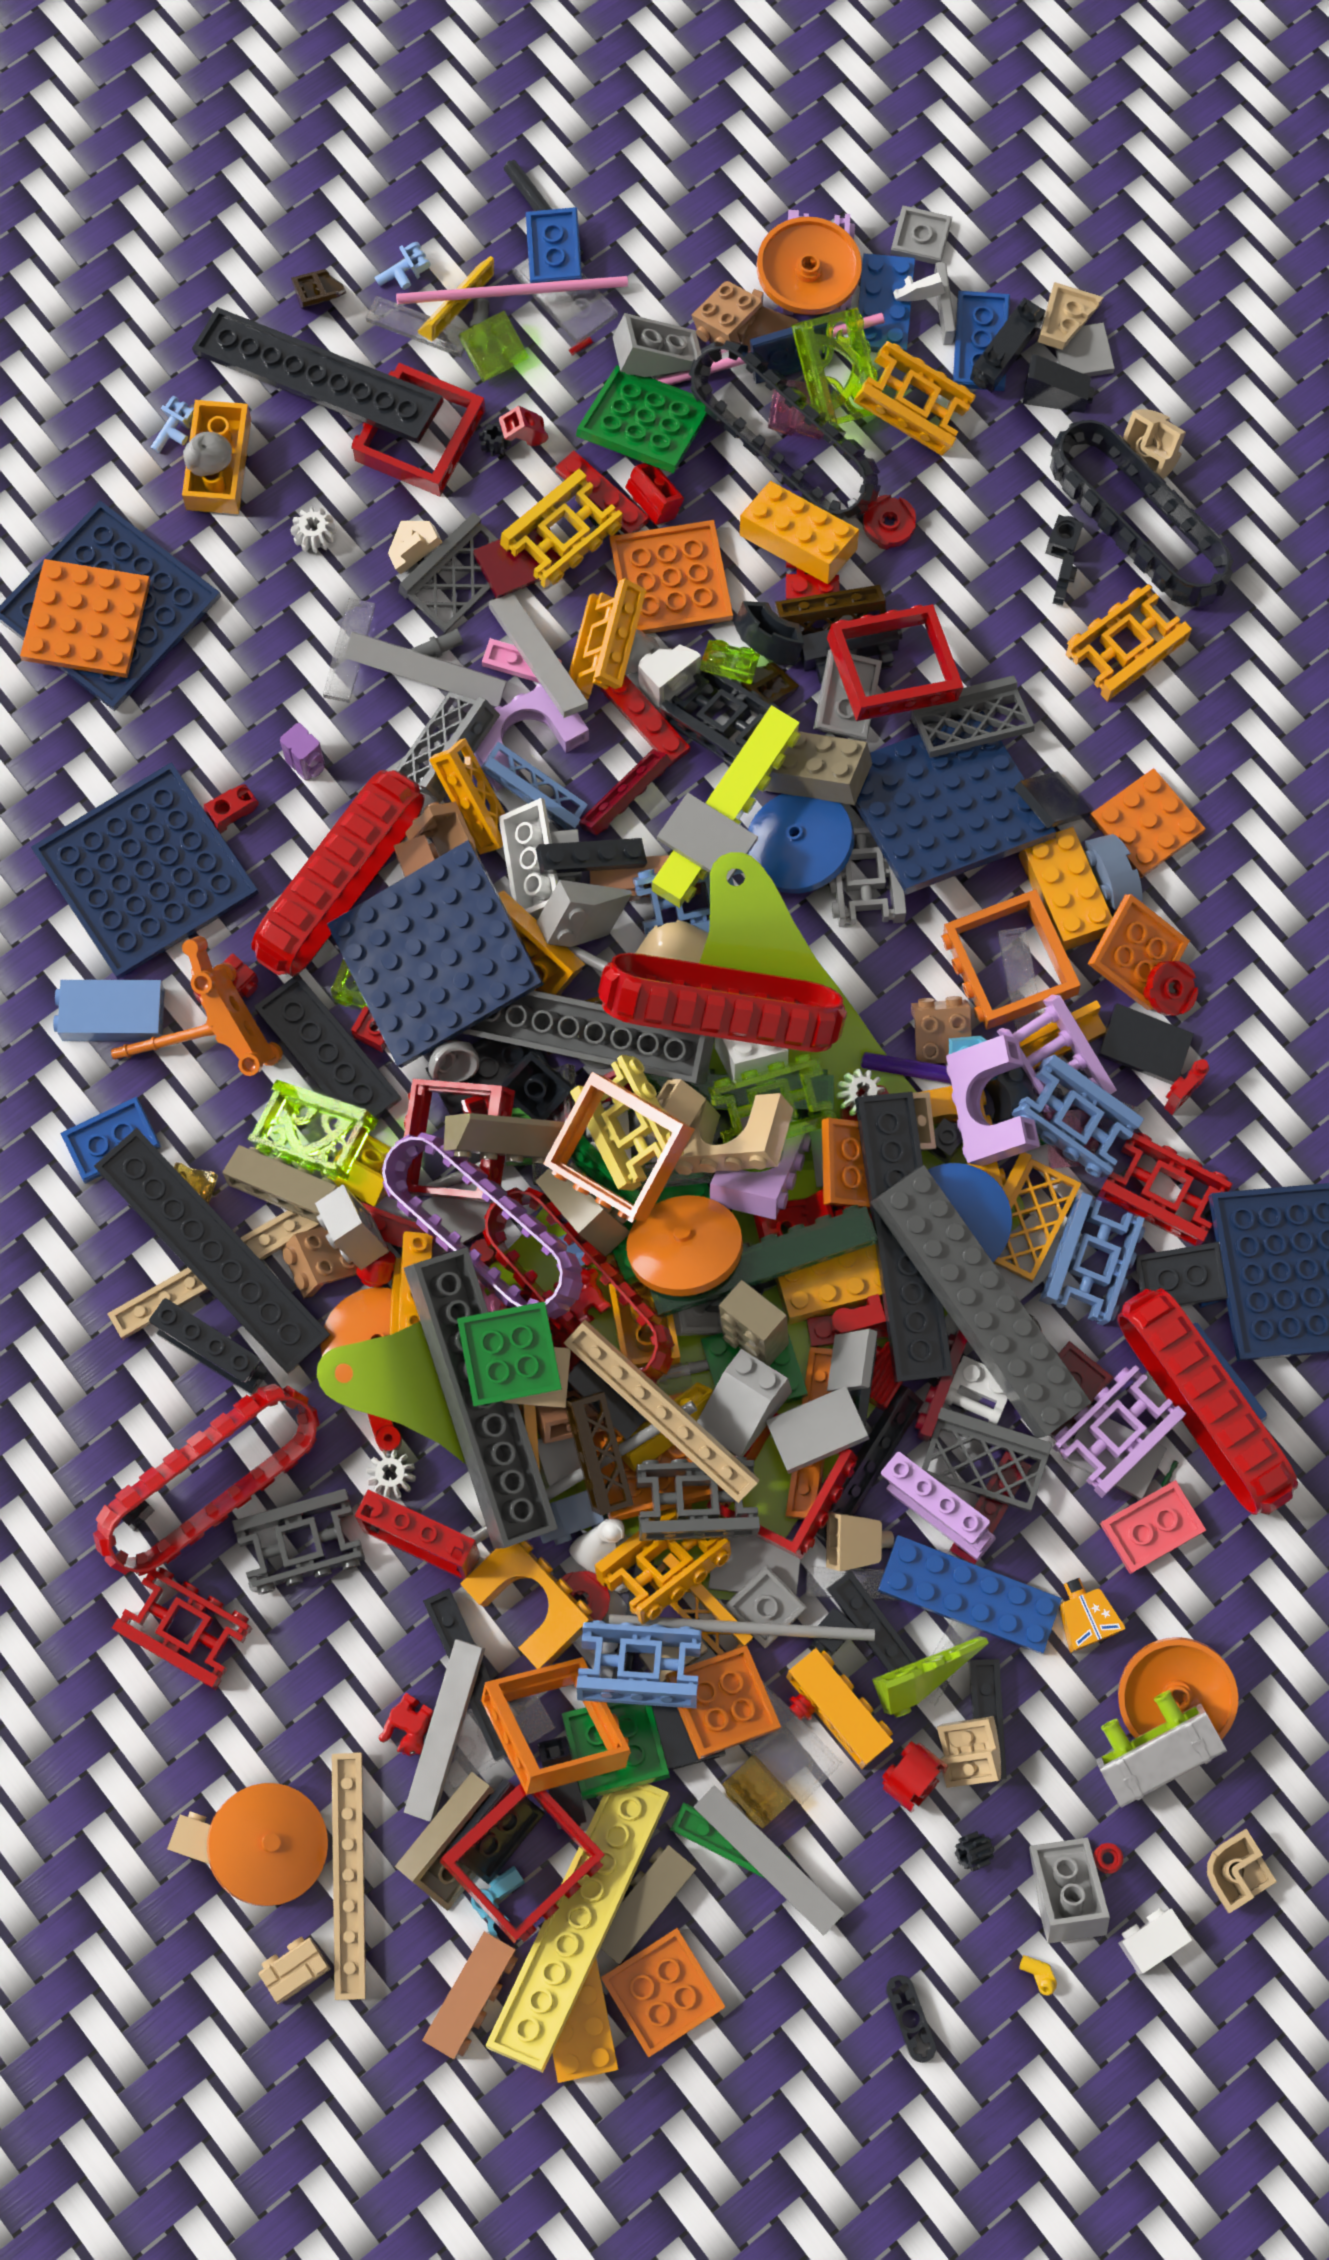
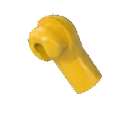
M1023 1955L1019 1969L1034 1975L1041 1994L1046 1996L1053 1994L1057 1988V1981L1051 1966L1043 1961Z

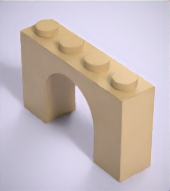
M781 1093L756 1095L749 1121L744 1130L736 1138L725 1144L712 1145L720 1114L706 1099L702 1105V1112L690 1125L695 1130L683 1151L684 1154L680 1156L675 1170L679 1174L689 1175L701 1172L714 1173L716 1171H739L742 1169L762 1170L778 1167L794 1109Z

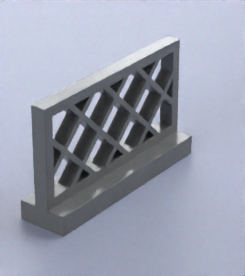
M474 512L399 585L398 592L405 599L409 598L444 633L491 589L489 583L474 584V572H482L480 566H474L473 552L477 548H473V539L479 533L488 539V543L498 539L481 523V519ZM459 553L470 554V566H455V557ZM451 561L452 566H446ZM440 571H452V584H437L436 575ZM455 571L471 572V584H455ZM422 589H433L434 602H422L416 594ZM437 589H452V602H437ZM456 590H471V599L468 602H456ZM437 607L453 608V617L447 623H444L437 616Z
M1014 675L965 687L958 701L911 710V721L914 728L917 727L930 758L1035 732V726L1019 694L1017 680ZM1011 703H1016L1013 709L1003 706ZM987 709L990 710L987 716L977 713ZM996 712L1007 715L1004 722L993 718ZM959 716H964L961 722L951 719ZM1015 718L1024 721L1025 724L1015 726L1010 724V722ZM970 719L982 722L978 728L967 725ZM938 722L937 726L934 729L925 726L927 724ZM944 725L955 728L952 734L942 732L941 729ZM987 725L999 728L991 733L984 731ZM961 731L972 734V737L962 739L958 735ZM935 738L946 741L943 745L935 747L932 745Z
M449 691L395 771L405 774L407 770L413 768V773L407 777L419 784L420 792L429 795L434 801L441 803L447 792L429 761L428 766L419 770V764L429 760L434 754L449 750L455 743L466 738L470 748L475 753L500 714L484 698L478 697L475 700ZM457 702L458 707L448 712L452 704ZM459 716V721L449 726V721ZM443 724V729L433 734L434 730ZM444 738V743L434 748V742ZM428 746V751L418 756L421 749ZM460 750L457 753L462 762L464 763L465 757Z
M941 1407L922 1469L940 1483L1031 1512L1052 1443ZM944 1430L953 1433L958 1443L943 1449L938 1441L940 1431ZM959 1436L966 1437V1439L961 1441ZM973 1440L981 1442L985 1452L970 1458L964 1444ZM987 1445L994 1446V1447L991 1448V1449H989V1448L987 1447ZM935 1446H937L939 1452L933 1454ZM960 1447L967 1461L952 1467L946 1453ZM1000 1449L1008 1451L1013 1461L998 1467L992 1453ZM1015 1454L1021 1455V1457L1016 1458ZM940 1456L943 1457L949 1469L941 1474L928 1471L930 1462ZM988 1456L995 1470L980 1477L973 1463ZM1028 1458L1040 1461L1038 1471L1026 1476L1020 1462ZM970 1465L977 1479L968 1483L959 1481L955 1471ZM1016 1465L1023 1479L1008 1486L1001 1471ZM949 1474H952V1476H953L954 1479L949 1478V1477H946V1476L949 1475ZM998 1474L1004 1488L996 1492L987 1490L983 1480ZM1035 1478V1481H1034V1484H1033V1487H1032L1031 1484H1030V1482H1029V1480ZM979 1483L980 1486H981V1488L976 1487V1486H973V1485ZM1025 1483L1030 1491L1028 1503L1016 1500L1011 1489ZM1007 1492L1008 1495H1009V1497L1004 1496V1495H1001V1494Z

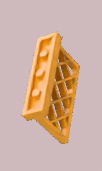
M1023 1152L1020 1153L1003 1187L1011 1209L1013 1206L1015 1209V1213H1012V1218L1018 1217L1022 1231L1010 1234L1007 1242L1010 1255L1002 1258L998 1257L993 1263L1033 1282L1082 1183L1032 1159V1155ZM1034 1168L1042 1172L1046 1183L1032 1187L1028 1176L1031 1169ZM1026 1182L1027 1188L1021 1190L1024 1183ZM1064 1183L1073 1189L1069 1196L1058 1199L1053 1185ZM1048 1187L1053 1201L1039 1205L1034 1191ZM1030 1193L1034 1207L1020 1211L1016 1201L1017 1197ZM1066 1202L1063 1209H1061L1060 1203ZM1055 1205L1059 1215L1058 1219L1045 1223L1041 1209ZM1036 1211L1041 1225L1027 1229L1022 1215ZM1054 1226L1049 1234L1048 1228ZM1043 1229L1047 1240L1046 1243L1033 1248L1029 1233ZM1024 1235L1029 1249L1014 1253L1010 1239ZM1041 1251V1253H1040V1255H1039V1257H1038V1259H1037V1256H1036V1253H1035V1252ZM1031 1254L1035 1264L1031 1273L1021 1269L1016 1258Z

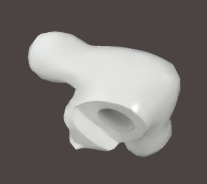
M605 1519L597 1527L573 1541L569 1553L579 1565L596 1574L594 1565L628 1539L624 1533L623 1522L619 1519ZM622 1583L613 1591L623 1593L629 1589Z

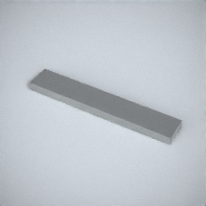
M513 592L489 601V609L563 718L588 709L587 700Z
M354 631L351 632L344 657L475 700L481 697L496 707L500 706L507 680Z
M455 1639L404 1813L429 1822L436 1816L485 1652L484 1647Z
M715 1785L693 1807L823 1936L845 1914Z

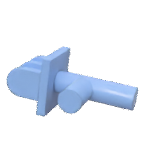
M414 242L405 248L403 246L399 247L405 259L374 277L379 286L396 278L403 290L408 289L411 283L405 271L411 268L418 279L420 278L419 274L431 266L430 261L425 259L426 254L424 251H420L421 246L418 242Z
M172 396L166 406L163 405L161 407L169 419L151 448L160 453L169 438L181 445H185L188 436L175 428L178 424L188 430L191 428L190 423L192 422L194 407L188 408L187 403L184 401L180 403L177 397Z

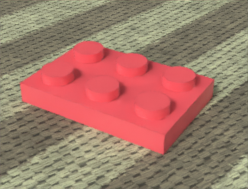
M1176 1480L1100 1523L1130 1574L1206 1531Z

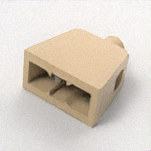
M828 1512L826 1568L846 1571L876 1564L881 1561L882 1549L893 1547L894 1535L891 1531H882L881 1521Z

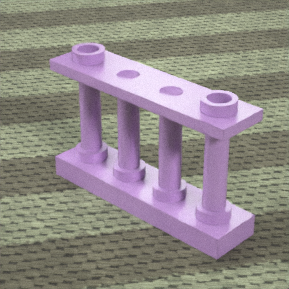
M1050 995L1044 999L1043 1002L1047 1007L1044 1009L1045 1013L1013 1034L1009 1029L1000 1028L997 1030L999 1036L1013 1037L1018 1039L1020 1043L1050 1022H1056L1061 1031L1058 1033L1059 1036L1030 1056L1026 1057L1020 1048L1023 1062L1021 1067L1027 1074L1037 1099L1046 1084L1035 1077L1036 1073L1032 1067L1065 1045L1067 1047L1070 1046L1075 1054L1073 1060L1067 1064L1076 1070H1084L1092 1082L1109 1094L1117 1091L1061 996ZM1045 1104L1041 1111L1043 1117L1048 1122H1050L1056 1112L1047 1104Z

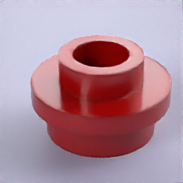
M801 1693L796 1697L792 1696L789 1699L792 1704L789 1707L790 1711L800 1721L803 1718L810 1721L812 1719L811 1715L816 1711L815 1708Z
M1104 1843L1094 1851L1093 1858L1096 1868L1102 1873L1111 1874L1121 1868L1123 1853L1118 1846L1112 1843ZM1105 1853L1112 1855L1113 1861L1111 1864L1104 1863L1103 1855Z

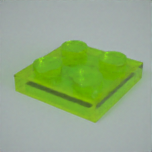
M505 310L458 335L483 383L529 359Z
M708 640L699 670L752 684L760 654L748 647L738 648L730 646L723 640Z

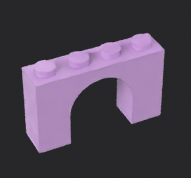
M539 683L533 691L517 695L511 703L503 707H495L500 716L474 755L480 766H482L496 743L500 742L503 744L502 740L508 728L522 720H537L547 725L566 753L589 741V729L578 713L563 718ZM499 751L494 759L505 767L510 768L508 757ZM486 775L495 791L504 788V786Z
M1001 1035L946 1055L948 1063L947 1074L951 1079L953 1088L952 1100L957 1109V1125L962 1134L964 1144L962 1150L967 1163L985 1166L1040 1147L1034 1119L1018 1116L995 1125H989L981 1113L980 1098L985 1085L993 1077L1023 1066L1018 1039Z
M745 1108L736 1127L738 1134L744 1130L749 1121L750 1109ZM791 1119L778 1167L762 1172L744 1170L716 1171L710 1183V1199L721 1203L728 1209L776 1220L780 1209L784 1210L787 1205L788 1190L794 1189L797 1177L796 1172L801 1171L803 1168L804 1153L810 1152L812 1146L809 1135L810 1123Z

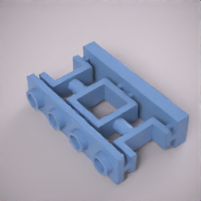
M654 869L638 872V877L632 878L636 895L650 894L655 919L642 921L645 938L653 927L663 925L660 910L672 907L676 909L678 920L689 919L688 923L705 932H709L710 917L706 916L710 914L709 874L704 880L699 879L697 882H704L709 907L683 912L682 906L679 908L664 898L658 899L657 894L652 891V886L644 887V884L652 883L658 872H654ZM737 869L734 875L741 874L743 872L742 870ZM731 878L728 883L734 886L733 878Z
M1055 1054L1043 1059L1038 1068L1040 1071L1037 1072L1035 1077L1046 1084L1036 1102L1029 1097L1021 1099L1018 1108L1014 1109L1012 1115L1014 1117L1022 1116L1034 1119L1036 1130L1040 1134L1041 1140L1061 1149L1063 1155L1069 1160L1078 1161L1085 1166L1086 1172L1090 1175L1102 1178L1112 1174L1114 1170L1112 1167L1116 1165L1117 1160L1110 1156L1107 1151L1116 1136L1123 1140L1130 1139L1134 1134V1129L1140 1127L1144 1118ZM1058 1083L1070 1091L1066 1093L1062 1101L1052 1095ZM1045 1104L1056 1111L1050 1122L1038 1115L1043 1110ZM1071 1104H1074L1091 1116L1081 1134L1062 1121ZM1103 1115L1115 1123L1110 1126L1107 1133L1097 1127ZM1091 1136L1100 1142L1094 1154L1083 1147Z
M1082 1192L1074 1198L1039 1301L1048 1305L1053 1303L1057 1307L1063 1308L1067 1305L1069 1297L1091 1305L1092 1308L1088 1319L1091 1321L1095 1320L1097 1324L1103 1326L1110 1322V1320L1113 1321L1118 1313L1119 1305L1116 1302L1119 1294L1122 1295L1126 1289L1128 1279L1125 1278L1128 1268L1131 1269L1135 1262L1137 1254L1134 1252L1136 1243H1139L1143 1238L1145 1227L1142 1225L1145 1218L1141 1216L1134 1217L1133 1214L1127 1212L1122 1216L1121 1222L1117 1223L1097 1215L1102 1201L1092 1200L1093 1196ZM1085 1218L1087 1222L1100 1226L1097 1237L1086 1233L1080 1236ZM1110 1231L1119 1235L1127 1233L1122 1250L1121 1247L1107 1242ZM1087 1245L1109 1254L1103 1275L1080 1267ZM1067 1271L1082 1278L1079 1290L1068 1285L1062 1288ZM1093 1283L1103 1287L1109 1285L1105 1300L1089 1294Z
M600 1620L584 1622L582 1649L596 1651L594 1669L579 1668L576 1686L577 1700L697 1709L698 1676L684 1675L685 1656L700 1657L702 1631L689 1626L666 1628L659 1624L636 1626L629 1622L621 1624H607ZM603 1642L620 1643L619 1655L602 1654ZM662 1646L680 1647L679 1659L662 1658ZM626 1652L655 1654L654 1672L625 1671ZM601 1666L618 1667L617 1679L600 1678ZM660 1670L678 1671L677 1683L660 1682Z

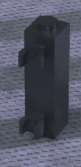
M1023 298L974 364L970 380L979 388L986 389L992 393L1042 325L1046 310Z
M896 629L845 640L850 654L863 657L879 655L883 670L893 667L892 662H894L892 651L898 650L899 640H902L903 637L902 630ZM829 630L802 635L804 645L800 652L804 671L816 669L820 684L823 681L828 650H830L827 640Z

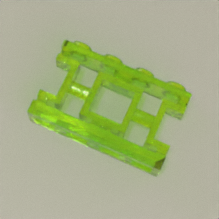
M810 1053L794 1057L795 1062L785 1065L784 1061H779L767 1065L768 1070L758 1073L757 1069L740 1073L741 1078L731 1081L730 1077L713 1081L714 1086L707 1088L708 1093L711 1094L712 1105L718 1106L726 1103L733 1129L720 1132L721 1138H723L722 1144L733 1140L734 1136L739 1135L743 1131L740 1118L750 1116L755 1096L758 1093L780 1087L783 1097L794 1109L791 1119L797 1117L794 1102L806 1099L810 1112L820 1110L822 1112L790 1122L786 1139L822 1129V1119H837L836 1113L832 1112L831 1101L825 1100L817 1103L810 1078L823 1074V1070L820 1068V1057H811ZM810 1067V1070L799 1073L803 1088L790 1091L788 1079L781 1078L775 1080L777 1076ZM754 1083L757 1085L746 1089L750 1104L737 1107L734 1095L732 1094L721 1095V1093Z

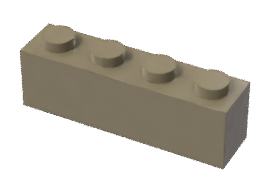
M239 1145L222 1172L229 1186L316 1223H319L317 1216L320 1213L315 1203L337 1189L336 1183L325 1177L319 1179L302 1167L295 1169L288 1166L284 1160L278 1157L272 1159L264 1156L260 1150L254 1147L248 1149Z
M669 1845L665 1850L659 1847L649 1860L653 1865L646 1874L640 1871L629 1884L633 1887V1890L627 1897H623L600 1947L603 1952L619 1965L696 1871L692 1864Z

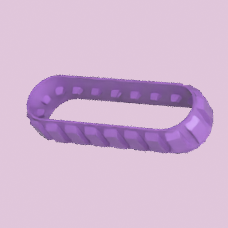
M422 1132L418 1137L409 1134L395 1142V1145L386 1155L382 1174L384 1178L383 1185L389 1198L397 1200V1207L408 1217L416 1219V1224L428 1235L436 1237V1242L447 1252L450 1253L466 1247L460 1242L462 1236L456 1231L450 1233L441 1225L442 1218L437 1214L431 1216L421 1207L423 1201L417 1196L413 1198L408 1191L406 1178L412 1160L422 1151L434 1155L437 1150L444 1157L442 1163L448 1168L455 1166L464 1174L462 1180L467 1185L474 1183L483 1191L482 1198L487 1203L493 1200L503 1209L501 1215L506 1220L513 1218L523 1227L521 1233L527 1238L533 1236L543 1245L541 1249L543 1253L547 1256L552 1254L558 1262L557 1267L560 1276L559 1284L554 1294L545 1301L548 1317L556 1319L569 1312V1307L579 1299L583 1283H581L582 1268L576 1255L566 1251L567 1245L556 1235L546 1232L547 1227L536 1217L528 1215L527 1209L515 1199L508 1197L507 1192L500 1185L487 1179L488 1175L477 1165L468 1162V1158L454 1157L453 1151H444L443 1139ZM476 1249L469 1250L478 1280L486 1288L495 1290V1296L506 1306L513 1308L539 1303L538 1300L532 1298L528 1302L520 1296L521 1290L516 1285L510 1287L500 1278L501 1272L496 1267L490 1269L480 1260L482 1254Z

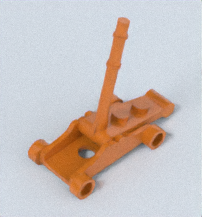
M197 936L186 940L182 945V950L185 955L189 956L192 965L191 987L196 993L201 995V1004L207 1014L206 1023L202 1026L180 1032L152 1037L149 1040L124 1044L121 1047L112 1049L111 1055L114 1060L123 1057L129 1058L135 1054L151 1050L156 1051L162 1047L216 1035L217 1042L227 1045L239 1058V1070L246 1076H252L262 1070L263 1064L272 1066L281 1061L283 1051L278 1044L273 1042L267 1043L232 983L236 978V970L233 965L224 962L212 968L206 951L208 942L204 937Z

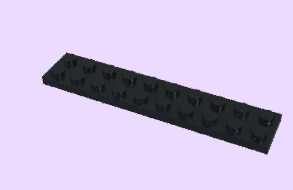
M219 307L216 308L192 347L195 355L417 444L420 443L444 402L443 397L439 394Z
M913 1092L855 1098L894 1382L951 1376L953 1372L943 1305L870 1203L908 1174L923 1166Z
M137 1128L94 1165L96 1170L287 1374L293 1371L330 1336L326 1329Z

